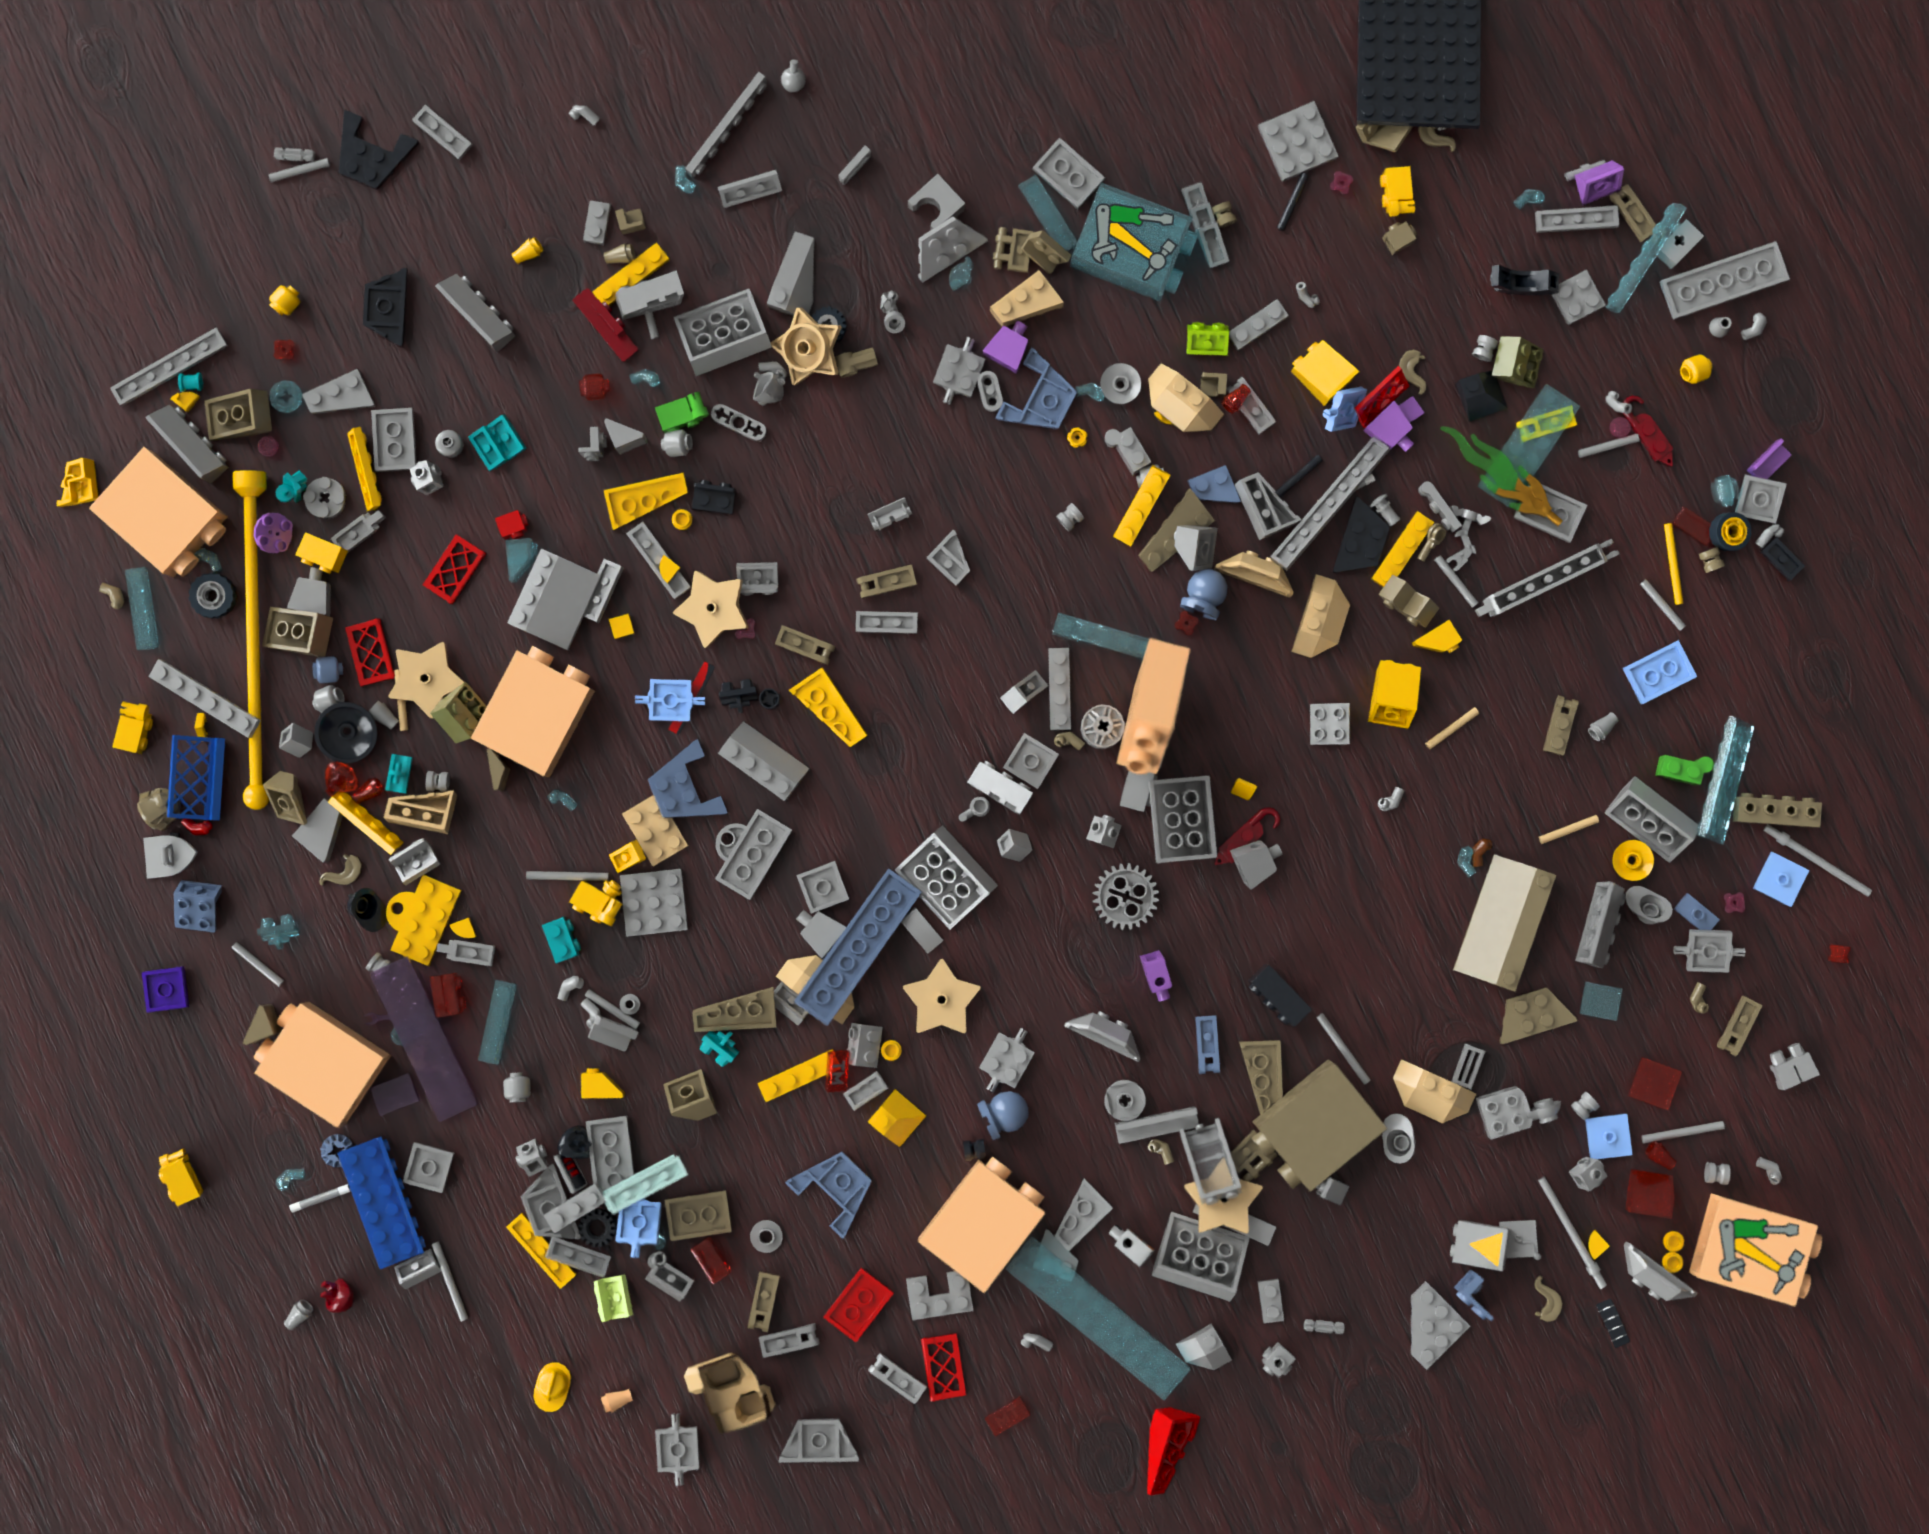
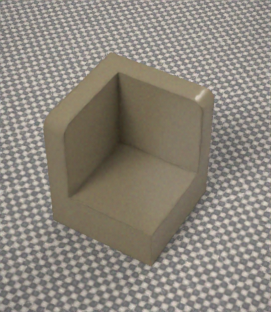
M623 209L615 211L620 231L623 235L646 229L641 209L624 212Z
M1203 372L1200 390L1208 397H1225L1227 374Z

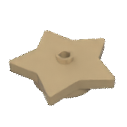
M802 307L796 308L791 326L787 332L771 342V346L783 356L788 364L792 385L801 383L814 372L838 375L833 347L841 330V325L818 324Z
M694 571L691 596L673 614L695 626L704 648H708L724 630L745 629L749 627L739 607L743 580L736 579L717 583L700 571ZM712 604L714 605V610H713V611H711V605H712Z
M441 642L421 654L397 649L396 656L400 676L391 690L389 698L414 701L429 718L434 719L430 713L440 700L464 683L449 668L446 643ZM426 674L428 681L422 682V677Z
M940 959L927 979L903 986L905 992L918 1007L917 1033L940 1025L966 1033L965 1008L980 990V986L956 979L944 959ZM939 996L945 997L946 1001L943 1004L938 1002Z
M1225 1158L1221 1159L1209 1178L1200 1180L1204 1194L1233 1186ZM1239 1179L1241 1193L1237 1197L1228 1199L1226 1203L1218 1199L1217 1203L1207 1205L1206 1203L1201 1204L1195 1182L1186 1184L1184 1186L1185 1190L1199 1207L1198 1232L1202 1233L1224 1225L1247 1234L1249 1232L1248 1207L1263 1187Z

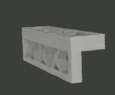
M1193 1106L1136 1118L1131 1121L1114 1123L1118 1143L1121 1144L1178 1132L1179 1129L1188 1130L1195 1128L1199 1124L1197 1108Z

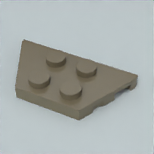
M1547 987L1506 999L1500 1044L1509 1043L1577 1022V1019Z

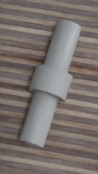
M1602 160L1591 165L1588 163L1582 165L1579 169L1565 173L1566 180L1575 179L1574 175L1606 162Z

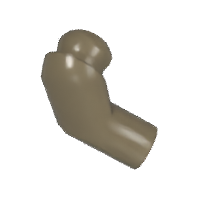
M102 583L99 592L110 596L112 608L121 609L124 604L122 591L117 587Z
M1072 732L1059 733L1054 739L1057 747L1071 744L1078 751L1085 744Z
M1697 982L1690 996V1001L1697 1013L1704 1014L1709 1009L1708 1004L1705 1003L1702 997L1707 986Z
M1153 1139L1149 1142L1148 1150L1152 1153L1161 1154L1165 1165L1174 1162L1167 1143L1158 1139Z

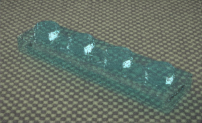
M1034 175L1019 184V189L1047 234L1066 251L1077 246L1076 238L1038 177Z
M147 567L125 570L136 649L141 651L159 648Z
M500 980L495 981L478 1061L496 1065L500 1064L517 984Z

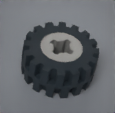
M822 307L820 310H816L815 314L811 317L818 324L841 325V330L835 344L842 340L846 333V321L843 314L838 309H833L832 307Z

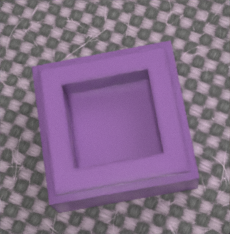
M1413 396L1399 405L1409 423L1424 414Z

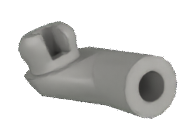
M574 105L572 110L569 111V115L573 119L577 120L580 116H583L592 125H595L600 119L586 106Z
M1610 391L1608 396H1606V403L1616 412L1629 414L1632 411L1631 404L1619 402L1617 400L1619 394L1615 391Z
M572 976L564 980L557 999L567 1001L570 991L575 988L581 989L584 985V980L578 976Z
M1026 1333L1021 1340V1344L1026 1348H1030L1033 1343L1046 1351H1050L1053 1346L1051 1341L1036 1334Z

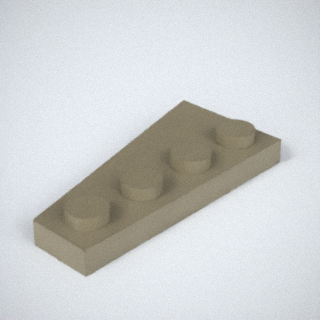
M1189 488L1184 498L1180 503L1178 502L1168 519H1165L1162 523V527L1153 535L1138 555L1151 572L1177 552L1174 546V533L1177 526L1208 527L1215 521L1192 489Z

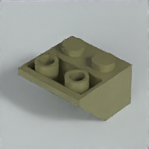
M1501 336L1492 376L1503 382L1534 388L1538 378L1543 349L1522 337Z
M464 682L440 700L430 714L457 744L471 738L487 706L467 682Z

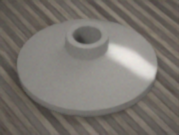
M1114 364L1108 367L1101 377V391L1113 403H1129L1140 392V376L1128 364ZM1118 382H1123L1124 387L1118 388L1116 384Z

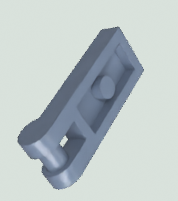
M1216 1015L1196 1016L1199 1074H1206L1208 1071L1220 1073ZM1212 1057L1213 1063H1205V1058Z

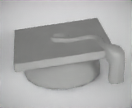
M1536 1220L1499 1222L1500 1227L1511 1228L1506 1258L1534 1257L1536 1260L1541 1259L1537 1246Z

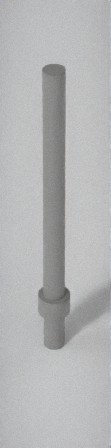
M1769 824L1765 826L1763 831L1776 838V842L1783 846L1787 845L1867 897L1871 894L1872 890L1800 845L1791 839L1789 834L1784 831L1780 832Z
M1546 1177L1540 1178L1538 1180L1539 1184L1587 1265L1586 1270L1589 1275L1593 1276L1600 1289L1606 1287L1607 1284L1599 1272L1601 1270L1600 1267L1591 1258Z

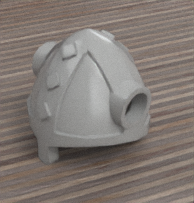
M756 372L754 376L758 378L753 400L762 406H765L767 403L780 402L784 396L783 385L785 380L772 372L764 374Z

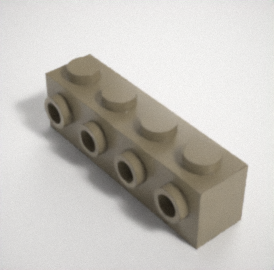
M1741 793V797H1734L1733 822L1818 828L1821 824L1822 803L1815 802V798H1802V801H1795V797L1782 796V800L1774 799V795H1762V798H1754V794Z

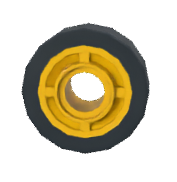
M1722 513L1712 521L1709 528V536L1714 546L1720 550L1737 551L1744 548L1749 542L1751 525L1748 519L1740 513ZM1729 528L1732 530L1731 536L1729 535Z

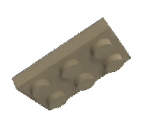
M726 1190L665 1199L670 1241L732 1232Z

